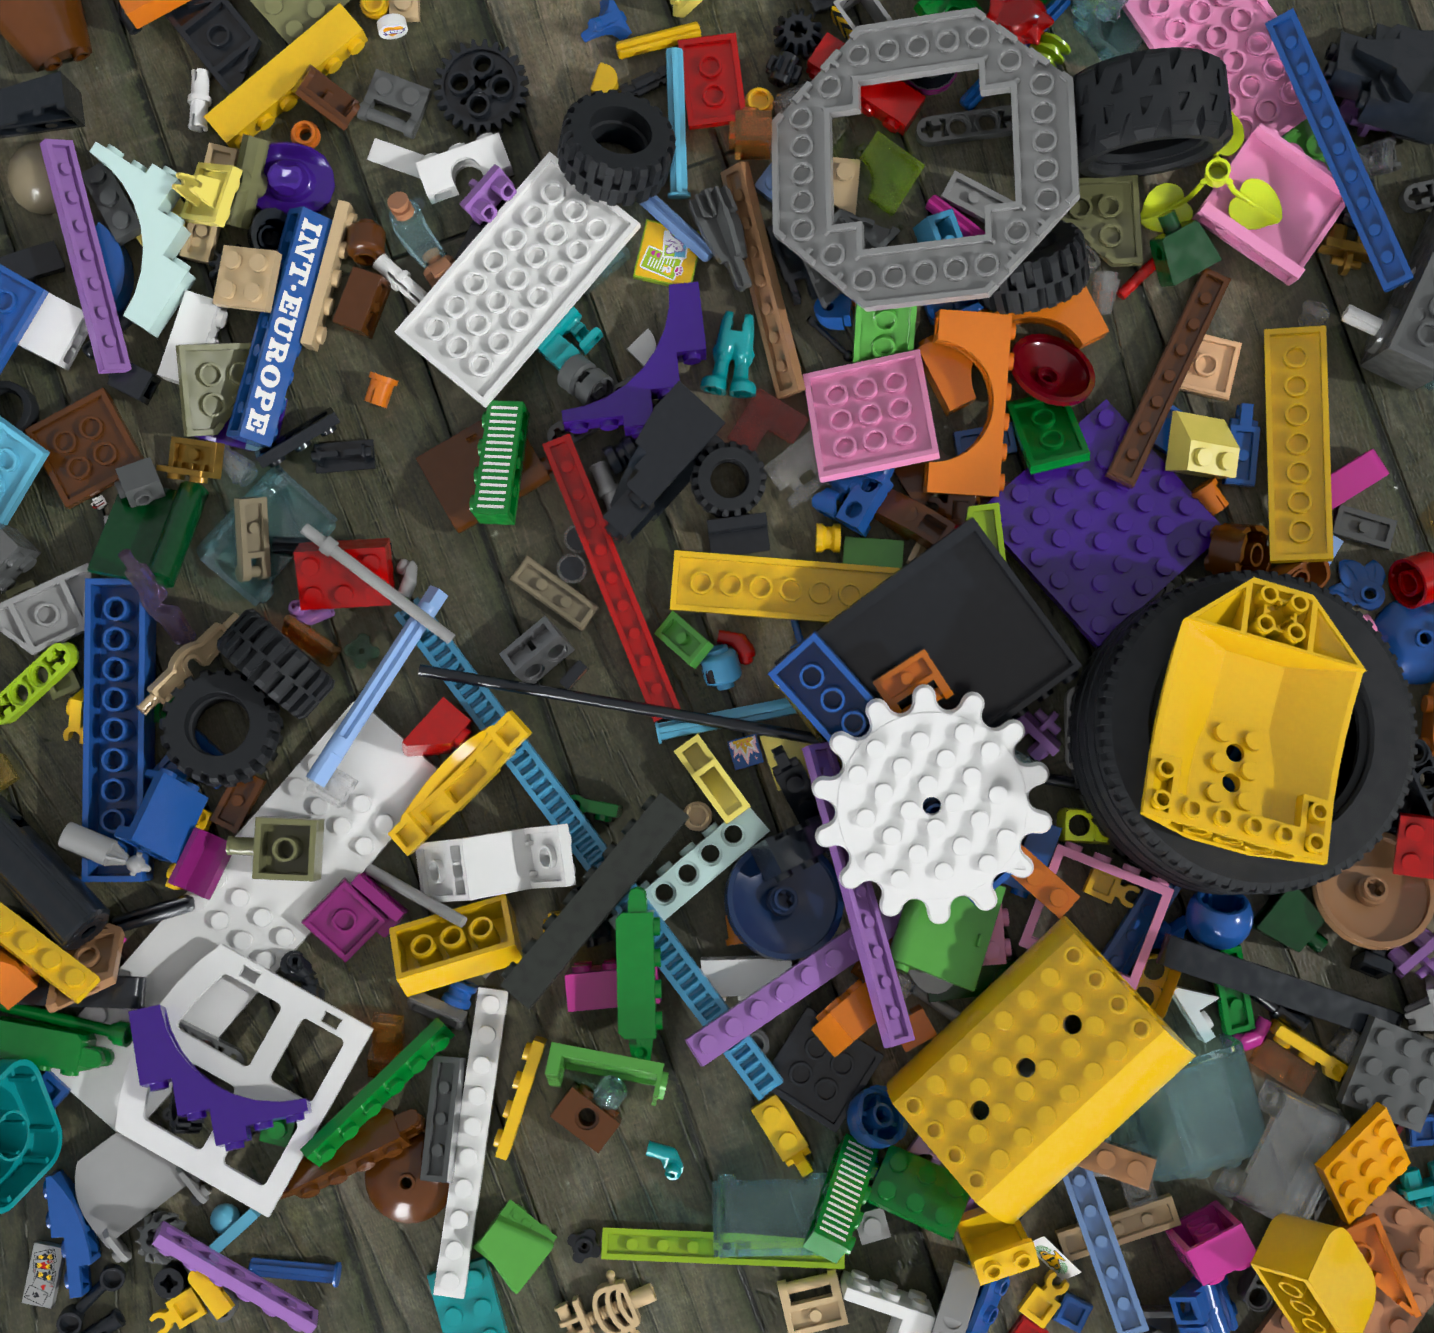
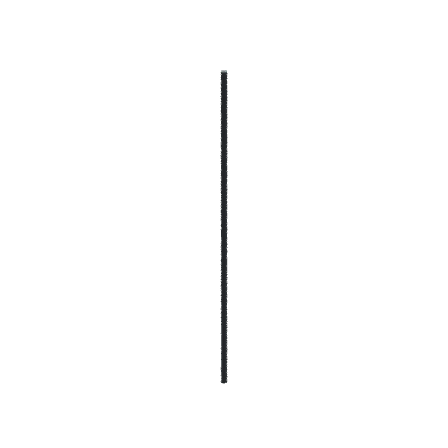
M420 664L418 676L802 743L818 744L828 742L821 733ZM1049 773L1048 780L1043 783L1045 785L1080 790L1075 787L1074 777Z

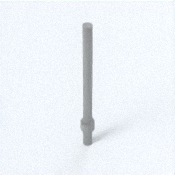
M308 523L302 528L300 533L316 544L321 553L327 557L332 556L444 642L449 644L455 637V634L341 549L338 546L339 542L331 536H324Z

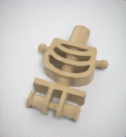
M608 1270L606 1272L608 1282L599 1284L595 1289L592 1302L593 1311L586 1313L578 1294L573 1296L572 1305L576 1313L571 1315L568 1301L554 1307V1311L558 1313L560 1318L558 1324L560 1328H567L568 1332L566 1333H595L592 1326L597 1323L605 1333H628L629 1331L630 1333H640L635 1328L639 1326L641 1321L638 1308L657 1301L652 1284L648 1283L630 1291L624 1278L615 1280V1272ZM616 1290V1301L612 1302L611 1292ZM606 1293V1305L601 1308L599 1307L598 1298L601 1294ZM620 1312L625 1318V1320L619 1316ZM608 1317L611 1318L616 1326L609 1324L606 1319ZM580 1321L581 1326L574 1328L573 1324Z

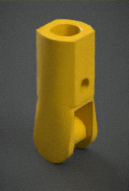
M190 1271L188 1275L189 1284L201 1296L200 1298L216 1320L220 1319L235 1306L223 1287L215 1285L210 1281L209 1277L199 1271Z

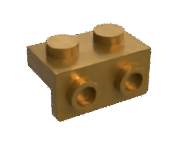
M171 436L168 466L156 464V471L167 472V478L185 480V476L189 475L190 482L208 484V478L221 479L225 444Z

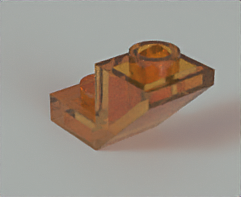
M374 1012L371 1021L372 1028H374L372 1032L373 1040L367 1058L368 1077L375 1078L403 1050L405 1037L403 1015Z

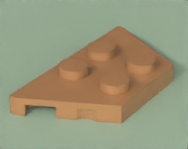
M110 923L106 924L102 931L90 942L88 941L78 949L66 951L100 978V982L86 997L116 984L125 937L122 927ZM50 984L45 1005L49 1013L56 1012L75 1003Z

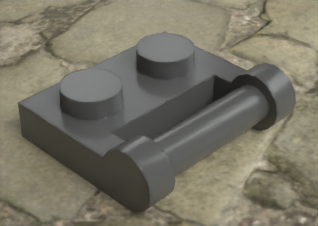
M376 69L365 98L360 104L357 118L366 122L368 120L403 132L405 137L414 139L433 93L429 88ZM378 103L411 117L408 121L378 111L374 109V106Z

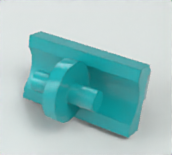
M1434 1161L1427 1163L1430 1177L1423 1179L1421 1178L1419 1168L1416 1166L1407 1167V1170L1400 1175L1401 1184L1395 1185L1397 1194L1404 1195L1407 1201L1415 1200L1417 1208L1427 1207L1434 1214Z

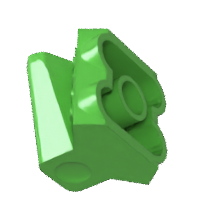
M509 1200L479 1237L473 1248L493 1264L508 1287L517 1294L551 1252L554 1246L553 1242L557 1236L550 1231L547 1225L539 1223L529 1215L523 1206Z

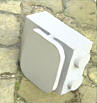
M48 293L18 345L69 371L88 335L82 309Z

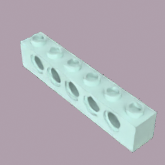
M751 807L728 824L723 822L718 826L714 822L702 832L705 837L697 845L693 841L690 842L679 852L682 858L675 864L668 861L656 871L659 877L649 884L646 880L639 887L644 888L647 899L665 921L770 832V830ZM731 825L738 826L742 830L741 839L737 842L728 841L724 835L727 827ZM714 845L718 848L719 857L715 861L709 862L702 857V849L705 846ZM686 864L692 865L696 870L695 878L691 881L683 880L679 875L681 866ZM667 884L673 889V896L669 900H661L657 896L656 889L659 885ZM613 909L611 912L613 916L608 921L616 930L615 919L619 914Z

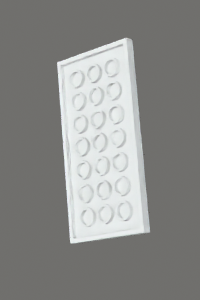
M551 152L543 158L519 186L510 201H506L492 222L482 229L395 330L398 337L485 408L641 227L637 220L618 205L609 206L607 202L600 200L597 203L591 200L589 195L584 194L583 196L576 191V186L574 184L570 185L564 177L565 173H562L558 165L559 159Z

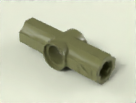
M243 134L238 161L235 166L243 170L226 224L244 229H249V226L252 224L257 200L263 197L267 190L268 181L263 172L270 141Z

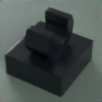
M1365 948L1364 952L1352 957L1350 968L1378 980L1392 973L1394 962L1384 958L1386 950Z

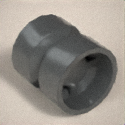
M582 354L570 357L561 367L557 377L558 385L569 394L575 395V398L584 406L609 396L614 387L613 378L600 368H596V365Z

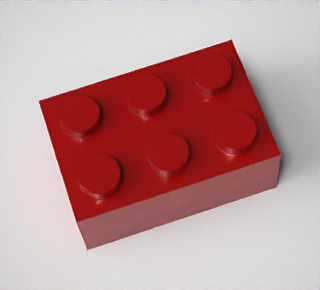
M390 538L337 541L341 549L395 589ZM313 542L299 543L293 552L301 610L392 605L393 602L332 556L327 557L318 550L319 547Z

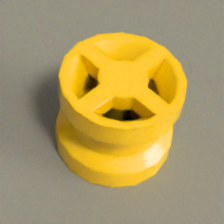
M816 523L815 552L822 553L824 550H831L833 553H840L841 524L834 523L832 526H825L823 523Z

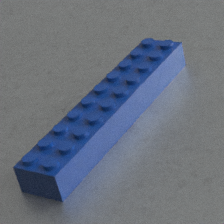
M85 578L82 826L117 840L118 844L130 857L136 855L137 852H142V857L145 859L146 864L151 867V871H141L136 873L135 876L129 875L130 871L127 865L103 866L82 857L81 880L83 882H144L154 879V857L114 837V834L119 825L130 827L152 779L145 776L147 770L155 768L154 708L147 715H144L136 706L150 694L147 691V687L156 680L157 589L147 584L119 578Z
M816 631L811 633L768 672L772 680L828 742L831 736L838 731H844L855 737H861L868 732L870 722L866 715L865 707L875 697ZM929 797L924 800L923 809L926 813L932 814L940 810L941 803L937 798ZM1007 872L998 874L993 881V889L995 890L1012 874Z

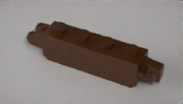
M382 1108L376 1116L370 1118L359 1128L358 1133L352 1139L347 1140L336 1151L331 1160L323 1163L320 1167L303 1156L279 1200L293 1195L301 1199L312 1198L318 1195L321 1189L329 1185L341 1184L347 1180L348 1176L358 1171H367L373 1168L376 1162L384 1158H393L400 1155L403 1149L411 1146L410 1138L419 1135L420 1132L423 1133L426 1129L427 1119L412 1108L408 1109L407 1112L403 1111L399 1114L388 1108Z

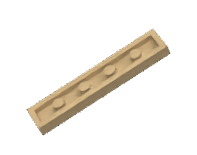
M338 200L300 343L306 349L317 352L319 345L324 344L327 336V327H324L327 316H331L334 310L335 300L332 297L335 287L338 288L342 280V270H340L342 259L346 260L348 257L346 251L347 230L352 223L357 222V214L350 202Z

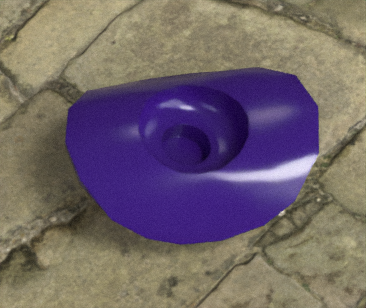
M270 143L263 172L268 181L267 190L263 197L258 198L256 207L260 210L277 208L286 215L289 209L305 207L316 213L320 212L331 201L335 189L333 170L325 156L311 147L298 143Z

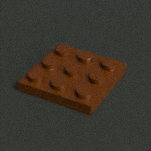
M103 387L24 430L27 436L50 452L43 466L62 502L68 509L114 486V482L119 481L116 468L144 459L110 394Z

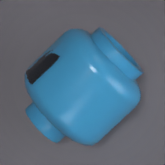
M727 644L714 646L700 663L705 683L709 686H717L719 691L734 687V682L742 675L738 654L734 649L728 648Z

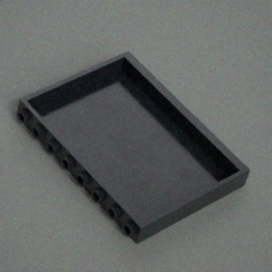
M973 517L963 522L816 631L875 698L882 700L884 699L872 681L924 648L954 694L948 699L944 697L937 702L938 705L943 709L951 710L959 705L966 693L977 692L983 697L985 703L982 711V720L987 726L994 728L1001 726L1011 717L1016 720L1029 711L1027 706L1036 699L1038 702H1041L1054 693L1052 688L1061 681L1063 684L1070 682L1079 675L1077 670L1082 667L1081 663ZM796 645V646L793 647L791 650H789L787 653H785L783 656H781L780 658H778V659L774 662V664L777 665L784 657H786V656H787L793 649H795L798 645ZM934 680L927 684L933 689L938 687ZM912 694L898 702L901 710L912 704Z

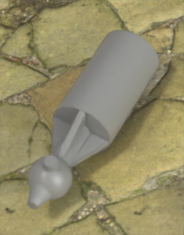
M69 822L60 836L58 843L60 848L103 866L127 865L130 871L129 875L135 876L136 873L141 871H151V867L146 864L145 859L142 857V852H137L136 855L130 857L118 844L117 840L74 822Z

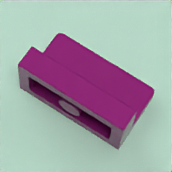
M195 827L168 883L210 900L232 856L226 853L227 840Z
M365 872L358 874L351 882L355 888L388 917V920L377 931L382 937H387L390 934L389 928L397 926L409 910L371 877L366 875Z

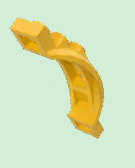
M511 710L495 725L488 726L475 734L455 750L433 773L404 811L400 822L388 835L407 856L413 854L432 834L438 832L456 812L461 811L501 771L500 768L516 753L515 750L532 734V731Z

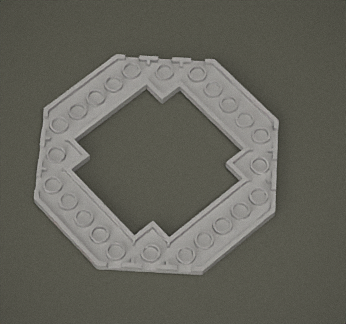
M977 7L856 26L849 34L850 39L840 50L836 49L820 66L821 71L811 82L807 81L792 97L793 102L782 114L779 112L771 121L773 234L866 312L990 298L1080 199L1074 79L1065 71L1061 72L1050 64V60L1032 47L1028 48L1018 40L1017 36L1002 25L995 24ZM979 69L981 97L1011 93L1016 201L984 205V235L865 249L864 225L862 221L834 224L832 118L861 114V86Z

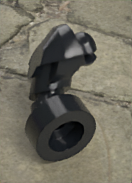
M295 950L286 953L280 962V969L284 977L291 981H298L301 983V988L325 1001V990L319 986L318 978L314 977L317 973L312 969V964L303 957V953Z

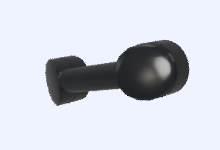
M114 1263L107 1264L102 1270L99 1281L77 1304L68 1305L62 1310L56 1323L59 1333H78L83 1324L85 1312L106 1290L116 1291L123 1286L126 1279V1271L122 1266Z

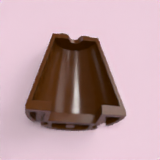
M0 0V34L36 72L43 70L54 71L62 66V60L73 58L74 61L78 62L88 58L93 53L82 0Z

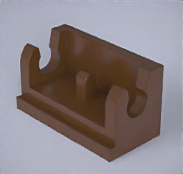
M311 64L291 90L343 131L346 130L360 108L359 101Z
M353 266L332 322L343 326V329L372 339L391 291V283L382 275Z

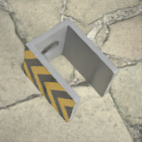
M835 0L832 3L830 18L848 41L850 39L849 34L856 26L848 17L846 11L861 2L875 23L892 21V18L879 0Z

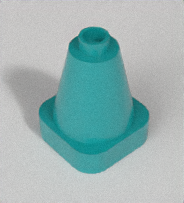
M0 1059V1214L11 1210L53 1167L62 1148V1128L38 1067L27 1059Z

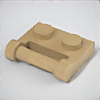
M827 1269V1273L786 1282V1279L777 1281L788 1333H814L849 1324L836 1269ZM827 1285L831 1286L832 1293L795 1302L790 1301L789 1294Z

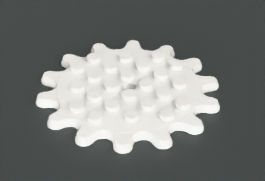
M921 684L913 690L911 707L904 713H896L889 708L884 700L874 698L865 707V712L870 722L869 730L865 735L855 737L844 731H838L829 740L831 750L842 760V769L835 776L817 777L811 785L813 795L819 799L829 801L835 809L833 819L816 829L815 840L822 847L841 846L846 849L849 861L839 874L841 885L847 889H855L866 881L877 883L882 890L879 908L886 916L892 917L899 914L903 905L911 899L921 900L925 904L928 918L935 924H943L948 921L951 913V903L959 896L969 897L981 910L988 911L993 909L997 904V895L993 889V881L998 874L1007 872L1018 878H1026L1034 870L1032 860L1021 849V841L1024 836L1030 833H1045L1052 826L1050 814L1044 810L1032 807L1029 802L1030 791L1048 780V767L1039 761L1023 763L1016 758L1015 747L1024 737L1025 727L1020 721L1015 719L1008 720L996 728L987 726L982 720L984 699L977 692L966 693L956 708L946 710L938 705L934 689L927 684ZM929 797L937 798L941 803L940 810L932 814L926 813L923 809L925 799Z

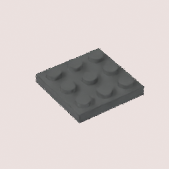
M1369 1015L1336 1100L1363 1112H1367L1376 1102H1379L1387 1107L1393 1123L1421 1133L1434 1100V1040Z

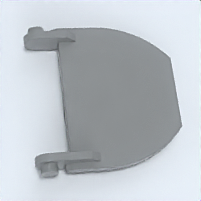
M119 1132L114 1133L77 1161L75 1191L81 1212L104 1245L113 1250L112 1258L117 1263L121 1261L126 1263L132 1258L129 1248L119 1236L185 1186L189 1188L195 1198L202 1204L209 1200V1195L212 1193L211 1188L206 1183L202 1185L198 1177Z

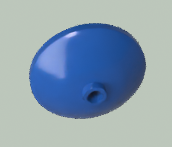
M1397 600L1390 602L1378 613L1374 620L1378 631L1383 635L1381 638L1391 646L1389 648L1391 654L1397 656L1398 660L1396 662L1404 670L1402 673L1404 680L1407 679L1409 684L1414 685L1433 682L1434 602L1415 609L1406 608ZM1422 633L1425 634L1427 637V642L1425 644L1421 643L1420 641V635Z

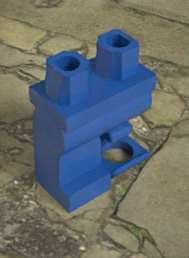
M895 468L829 481L832 487H827L815 494L812 498V506L817 512L841 523L844 527L866 538L871 529L869 525L885 500L888 492L894 486L890 478ZM845 494H848L840 510L837 512L836 500L842 503Z
M1225 1275L1224 1280L1215 1285L1207 1284L1205 1286L1193 1276L1190 1281L1168 1297L1180 1333H1230V1331H1235L1238 1328L1235 1317L1238 1311L1236 1304L1230 1299L1227 1291V1285L1229 1284L1227 1275ZM1180 1302L1185 1304L1184 1312L1181 1310Z

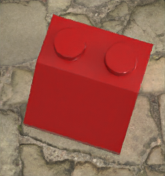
M443 697L402 741L403 753L407 757L450 754L455 748L458 749L471 738L469 736L471 734V720Z

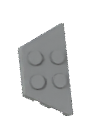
M89 563L1 602L0 632L15 641L33 656L46 651L55 643H63L84 633L85 578H92V573L87 570Z

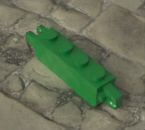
M637 886L631 888L630 893H628V910H623L615 919L618 1034L624 1039H628L631 1057L651 1061L653 1039H656L657 1030H663L662 1011H656V998H662V980H656L655 967H661V948H655V936H660V917H654V910H648L646 891L644 888Z
M0 1015V1058L27 1059L32 1061L39 1071H51V1068L60 1069V1074L65 1076H79L81 1071L112 1065V1062L116 1059L112 1049L96 1046L97 1038L94 1033Z

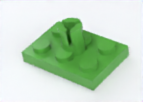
M856 304L852 363L914 350L917 306L866 312Z

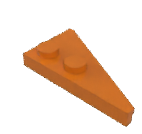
M1371 1213L1353 1221L1350 1225L1341 1226V1228L1349 1232L1358 1249L1363 1254L1374 1274L1376 1286L1411 1316L1416 1318L1422 1316L1379 1216Z

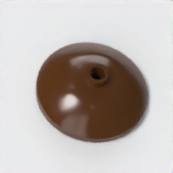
M422 1132L409 1139L411 1146L403 1149L400 1155L393 1158H384L376 1162L373 1168L365 1171L366 1190L373 1205L384 1216L400 1223L426 1221L437 1215L447 1204L450 1183L420 1180L425 1133ZM402 1178H410L412 1186H404Z

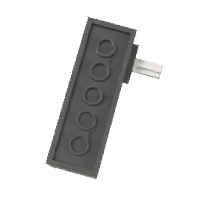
M1434 207L1407 261L1415 279L1394 289L1386 308L1379 317L1351 304L1347 306L1341 316V321L1369 334L1364 346L1365 354L1359 366L1411 391L1434 380Z

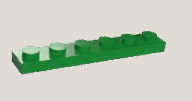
M438 1017L435 1018L300 1149L304 1156L318 1167L331 1160L336 1151L347 1140L352 1139L363 1124L376 1116L382 1106L392 1096L401 1092L404 1085L415 1074L421 1072L426 1067L427 1062L437 1052L447 1047L449 1041L455 1036L453 1032Z

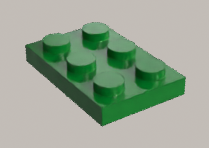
M1032 396L1006 402V411L1009 413L1010 421L1013 423V429L1030 474L1090 461L1089 448L1071 406L1046 404Z
M892 1145L889 1146L874 1180L867 1203L952 1241L970 1195L947 1168Z

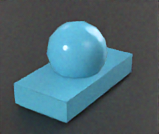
M224 1203L216 1206L211 1213L210 1224L213 1230L221 1233V1235L208 1247L220 1253L251 1225L261 1213L249 1208L240 1217L238 1208L233 1204Z

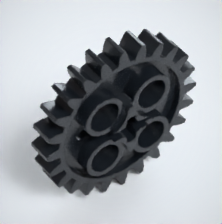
M472 39L471 48L468 49L463 43H460L461 52L457 53L450 49L452 59H441L445 69L436 68L435 70L441 78L433 80L435 88L440 89L433 92L435 99L441 100L437 104L439 111H445L443 116L446 121L453 119L452 125L455 129L463 124V131L466 135L472 128L475 130L477 137L481 135L484 129H486L487 133H492V128L495 127L500 133H503L502 124L506 123L513 127L511 117H522L518 107L527 108V102L522 98L530 96L529 89L524 87L529 84L528 76L523 75L526 72L525 66L518 65L520 60L517 54L510 57L511 52L508 46L500 51L498 41L493 44L492 48L488 46L487 39L483 40L481 46H477L475 40ZM487 63L491 65L485 72L477 71L478 66ZM459 82L468 83L464 90L458 91L454 89L455 85ZM481 85L483 88L486 87V90L482 91V89H477V87ZM505 85L509 87L505 94H497L495 92L500 86ZM478 104L487 106L481 113L473 112V108Z

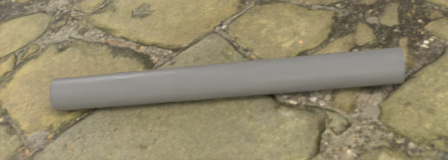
M373 864L366 868V875L454 925L462 928L466 924V916Z

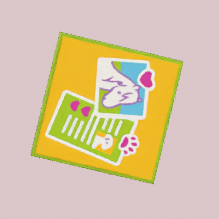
M646 219L633 279L667 287L670 284L693 282L699 257L660 222Z

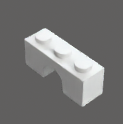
M499 132L495 134L484 133L478 136L476 141L468 144H454L446 152L440 154L429 153L423 156L421 161L415 162L431 204L459 195L455 180L459 171L466 167L477 168L484 176L496 164L508 177L514 175Z

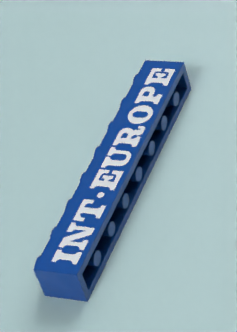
M305 207L292 208L288 211L277 250L282 254L272 311L271 313L260 312L226 433L227 437L255 447L271 448L272 443L277 438V424L286 406L285 396L287 388L292 383L294 377V363L301 352L302 344L300 340L333 221Z

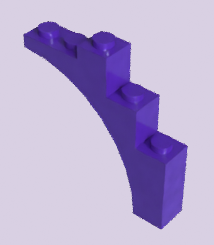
M698 282L669 285V309L665 329L656 350L645 366L626 385L609 396L585 406L562 410L565 432L570 431L573 434H582L588 432V429L594 428L610 431L624 425L625 436H632L634 439L638 438L653 412L652 399L661 401L675 384L680 381L678 363L683 362L687 365L700 363L701 360H706V341Z
M159 1004L128 1011L140 1086L150 1087V1092L169 1088V1082H172L177 1115L187 1117L188 1121L206 1118V1112L210 1111L216 1146H225L226 1151L244 1148V1142L252 1140L250 1127L254 1126L255 1131L266 1130L274 1127V1121L286 1119V1124L305 1120L304 1114L312 1113L311 1103L307 1098L282 1102L254 1100L235 1095L217 1086L198 1071L182 1051L172 1031L166 1007Z

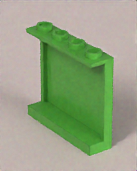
M551 1042L545 1070L549 1086L559 1088L562 1087L565 1069L655 1086L652 1106H656L657 1099L663 1100L669 1073L663 1072L664 1063Z

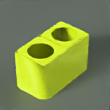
M1062 808L1058 811L1056 826L1062 828L1059 841L1064 843L1069 841L1072 843L1110 845L1108 843L1109 838L1102 836L1098 827L1091 820L1093 816L1091 813H1087L1085 809ZM1075 815H1083L1089 820L1090 829L1083 836H1076L1069 829V821Z

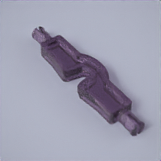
M130 549L122 550L118 557L127 567L124 574L139 593L144 609L163 626L175 644L185 645L193 642L197 635L187 622L180 608L161 603L167 597V590L155 581L156 577L145 563H138Z

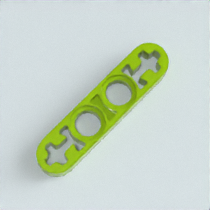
M64 642L51 645L0 692V725L15 722L76 666L79 661V651L74 644ZM61 651H65L66 654L63 657L65 661L54 664V661H58L62 657ZM40 667H44L48 672V679L45 683L38 677ZM21 685H24L28 690V697L25 701L18 695ZM10 704L14 705V706H9V707H8L7 709H5L4 712H3V707H2V706H6V705H10Z

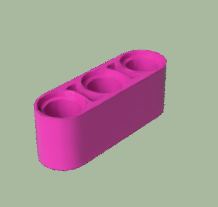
M1374 448L1331 473L1332 509L1389 474Z

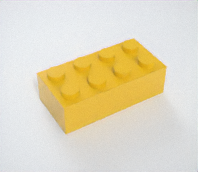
M506 894L453 909L467 917V922L462 928L437 914L389 928L396 980L407 997L506 968L513 961L516 964L520 962L523 958V953L521 952L522 948L515 912Z

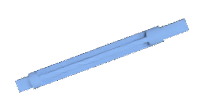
M430 585L417 606L434 618L448 595L439 588ZM411 616L307 773L306 777L318 785L325 787L358 733L427 629Z

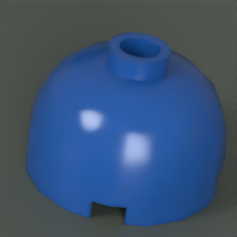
M874 1085L860 1091L850 1101L846 1114L850 1134L858 1143L871 1149H884L896 1144L906 1135L909 1125L892 1104L887 1092V1086Z

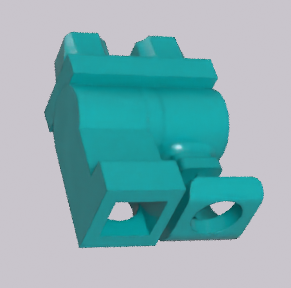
M574 306L536 349L558 371H560L561 367L570 357L581 353L586 355L603 337V333L598 327H594L591 331L587 330L586 326L580 322L582 315ZM571 333L578 341L580 351L563 336Z

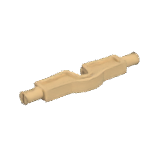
M233 612L223 624L215 622L196 641L189 642L180 647L171 657L168 668L147 687V691L150 694L136 706L137 709L144 715H147L158 703L164 705L165 702H169L174 697L170 693L175 687L181 690L186 685L183 680L189 676L193 677L188 668V661L190 659H194L199 665L204 667L210 665L220 653L216 647L217 640L238 619L239 615Z

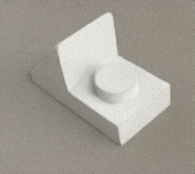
M1176 986L1172 998L1196 1037L1204 1043L1215 1038L1216 1036L1211 1030L1214 1026L1212 1020L1204 1010L1202 1012L1200 1010L1219 999V997L1212 993Z

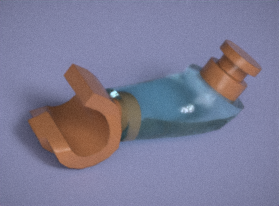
M401 191L395 192L387 200V205L390 209L389 219L393 230L408 253L424 268L423 275L430 286L433 287L455 260L452 256L447 255V252L432 233L419 205L415 201L409 200L406 193Z

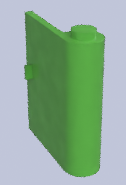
M999 885L994 890L997 895V904L988 911L979 909L967 896L955 898L950 906V917L943 924H935L930 921L927 915V908L921 900H908L903 906L890 946L896 971L908 974L909 970H919L974 992L1006 888Z

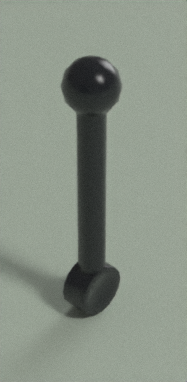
M809 316L806 319V322L811 327L815 328L843 354V359L846 362L852 361V351L846 350L818 324L815 318Z

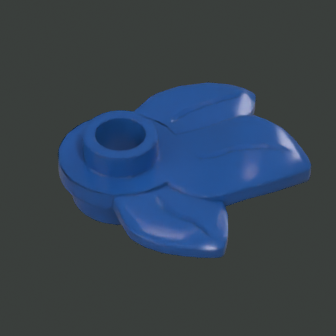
M1341 560L1338 567L1341 582L1329 587V593L1332 595L1338 594L1344 602H1349L1353 606L1357 605L1363 610L1372 611L1378 609L1385 600V591L1382 585L1386 576L1383 567L1376 560L1370 561L1365 567L1355 560ZM1372 591L1375 594V598H1366L1364 592Z

